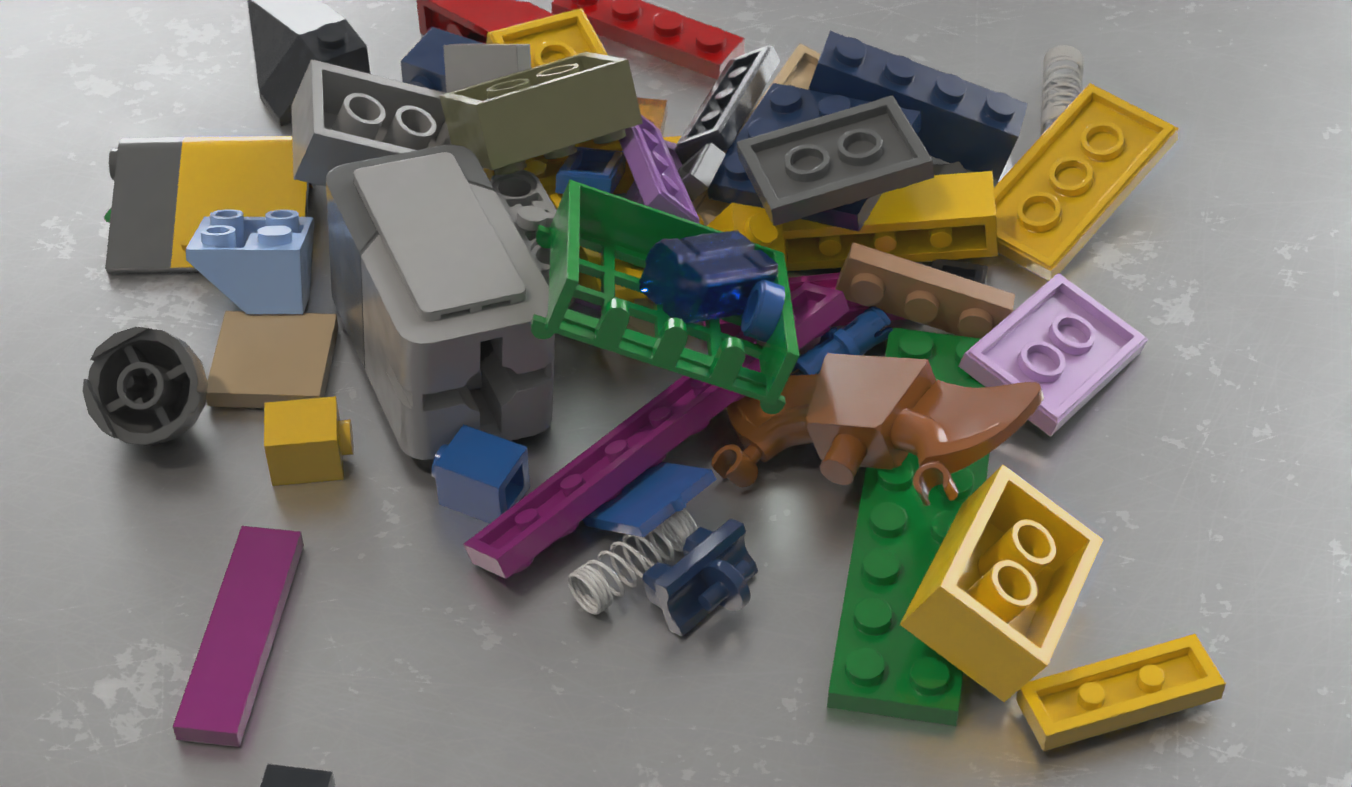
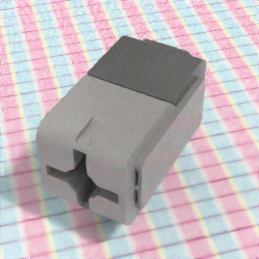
M441 145L343 164L330 170L326 176L332 299L397 442L404 453L417 459H434L439 448L444 444L449 445L463 424L509 441L544 432L552 421L555 334L545 340L536 338L531 332V320L534 314L546 318L548 313L550 248L539 246L536 242V231L525 230L519 227L516 222L518 209L523 206H536L545 212L556 213L557 210L539 179L533 173L523 169L510 174L493 175L489 181L475 154L471 150L458 145ZM572 297L568 307H570L575 302V297Z

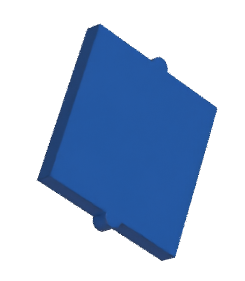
M661 462L655 467L646 469L627 484L616 498L600 505L582 521L585 526L644 538L675 512L685 509L686 504L717 479L712 469Z

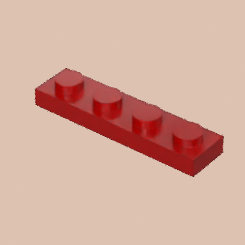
M553 0L551 2L552 14L555 15L582 8L598 36L716 80L730 59L745 54V38L642 0Z

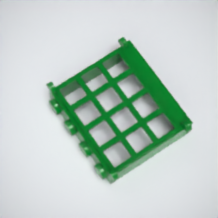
M569 179L550 228L538 225L536 230L537 244L543 248H550L548 313L546 318L536 314L533 315L531 320L532 334L542 340L551 338L555 333L760 400L762 411L767 414L779 413L786 403L785 396H782L781 393L799 358L784 253ZM579 246L601 253V265L580 259ZM615 258L651 270L652 282L616 271ZM579 272L601 279V292L578 285ZM666 276L702 287L703 300L667 288ZM762 279L784 286L785 299L777 326L768 341L762 342L757 340V344L721 332L720 319L741 326L743 313L718 305L717 293L747 302L753 287ZM615 284L652 296L653 309L615 297ZM572 297L601 306L600 319L568 309ZM668 302L705 314L706 327L668 315ZM630 316L653 323L655 337L627 329ZM688 335L707 341L708 355L685 348ZM745 354L759 359L761 373L742 367Z

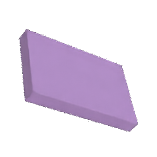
M1058 273L967 350L961 359L959 367L985 387L1023 382H1037L1040 384L1044 399L1028 420L1051 437L1142 352L1148 339Z

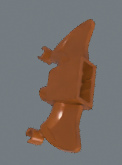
M827 353L819 374L789 376L781 393L782 396H785L786 403L779 413H765L760 407V400L748 396L728 405L729 420L740 442L746 449L742 451L737 445H726L715 453L711 465L723 479L728 478L735 486L749 487L757 479L758 467L756 463L759 460L765 463L789 447L814 444L822 460L820 471L823 476L835 484L848 485L852 483L860 467L892 470L900 466L907 455L911 453L918 456L919 469L913 477V485L923 504L929 506L928 494L934 486L943 484L944 491L950 501L956 499L958 489L950 474L978 461L1011 437L1040 406L1044 399V394L1040 384L1037 382L972 388L940 380L936 381L928 359Z

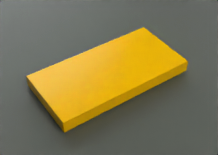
M1089 83L994 187L998 253L1050 281L1055 275L1060 274L1177 142L1178 127Z

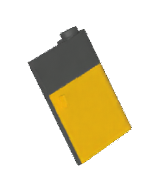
M292 136L121 138L118 148L111 149L109 153V172L111 179L114 180L105 269L107 274L199 272L186 260V248L202 219L210 217V213L217 210H239L243 212L244 217H265L267 212L273 210H294L299 213V217H307L309 188H315V185L293 179Z

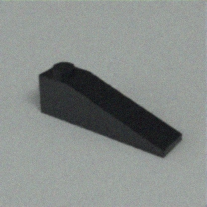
M247 0L260 99L280 127L292 123L291 105L311 59L371 74L367 45L343 16L320 0Z

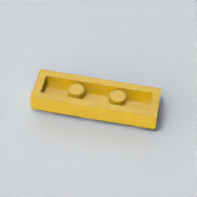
M1192 634L1029 681L1017 691L1016 701L1042 750L1046 751L1222 699L1226 682L1197 635Z

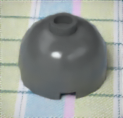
M133 327L114 333L95 349L90 359L94 362L89 369L88 379H84L82 392L90 417L102 432L127 444L154 446L177 439L195 425L206 405L208 381L202 361L185 341L164 330Z

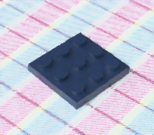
M772 83L725 153L726 155L707 189L709 199L730 204L736 203L764 208L739 160L736 142L866 104L869 101L797 88L791 85ZM901 108L912 128L918 134L921 129L920 111ZM882 194L801 219L859 232Z

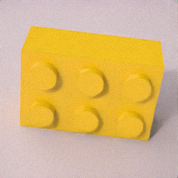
M1002 464L962 504L900 625L1001 701L1005 702L1048 666L1103 539Z

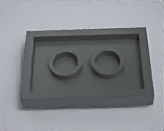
M893 96L736 142L739 160L773 226L934 178L933 160Z

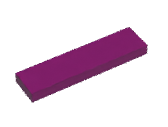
M241 526L172 726L176 740L240 747L304 547L300 531Z

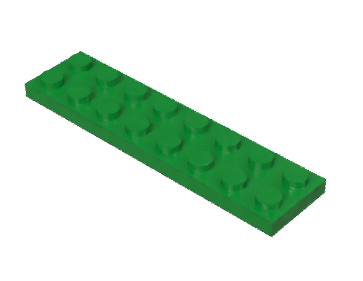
M893 328V331L889 333L885 357L928 359L936 381L940 380L962 387H985L959 367L964 353L981 338ZM909 453L902 464L892 470L866 467L828 689L827 708L949 726L957 725L963 672L903 628L900 623L962 504L987 480L990 453L973 464L950 474L958 489L956 499L950 501L944 491L943 484H940L930 490L928 494L929 506L923 504L913 485V477L919 469L918 456Z

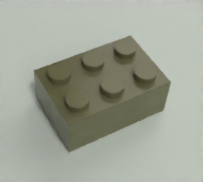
M583 52L439 95L451 144L463 146L471 150L482 168L494 170L495 175H505L523 170L527 167L525 160L543 154L545 159L569 156L577 151L575 144L591 139L594 140L595 144L617 141L626 136V128L643 123L629 60L591 52Z

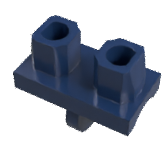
M730 518L715 532L700 526L686 538L683 547L685 556L674 566L657 562L643 573L642 581L648 599L662 609L669 631L683 637L719 605L736 612L749 603L751 594L747 581L758 572V569L745 546L744 537L746 529L744 523Z

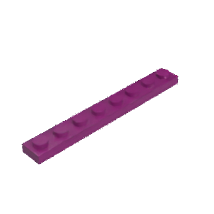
M805 282L790 293L798 349L800 350L811 340L826 334L834 322L850 311L843 291ZM742 331L734 336L757 344L756 339L744 336ZM745 354L742 367L761 373L759 359ZM683 375L466 541L463 545L472 563L505 579L512 574L526 569L533 562L534 557L558 538L572 533L578 527L579 522L603 503L616 498L632 480L646 469L660 464L666 458L669 451L690 435L702 431L707 427L710 419L731 403L744 398L745 395Z

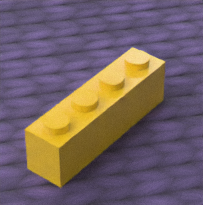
M992 171L934 175L932 179L882 193L859 232L803 219L783 223L787 271L843 267L853 242L913 262L998 256Z

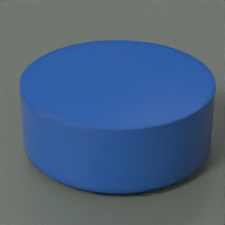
M764 279L755 284L748 297L742 316L741 330L744 336L762 342L768 341L777 326L785 299L784 286Z

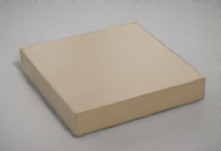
M225 311L207 380V406L264 408V402L325 397L339 330L337 314H246L244 311Z

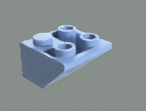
M234 209L217 210L210 213V217L202 219L186 248V260L246 314H303L310 297L314 220L313 217H299V213L294 210H273L267 212L265 217H244L242 211Z

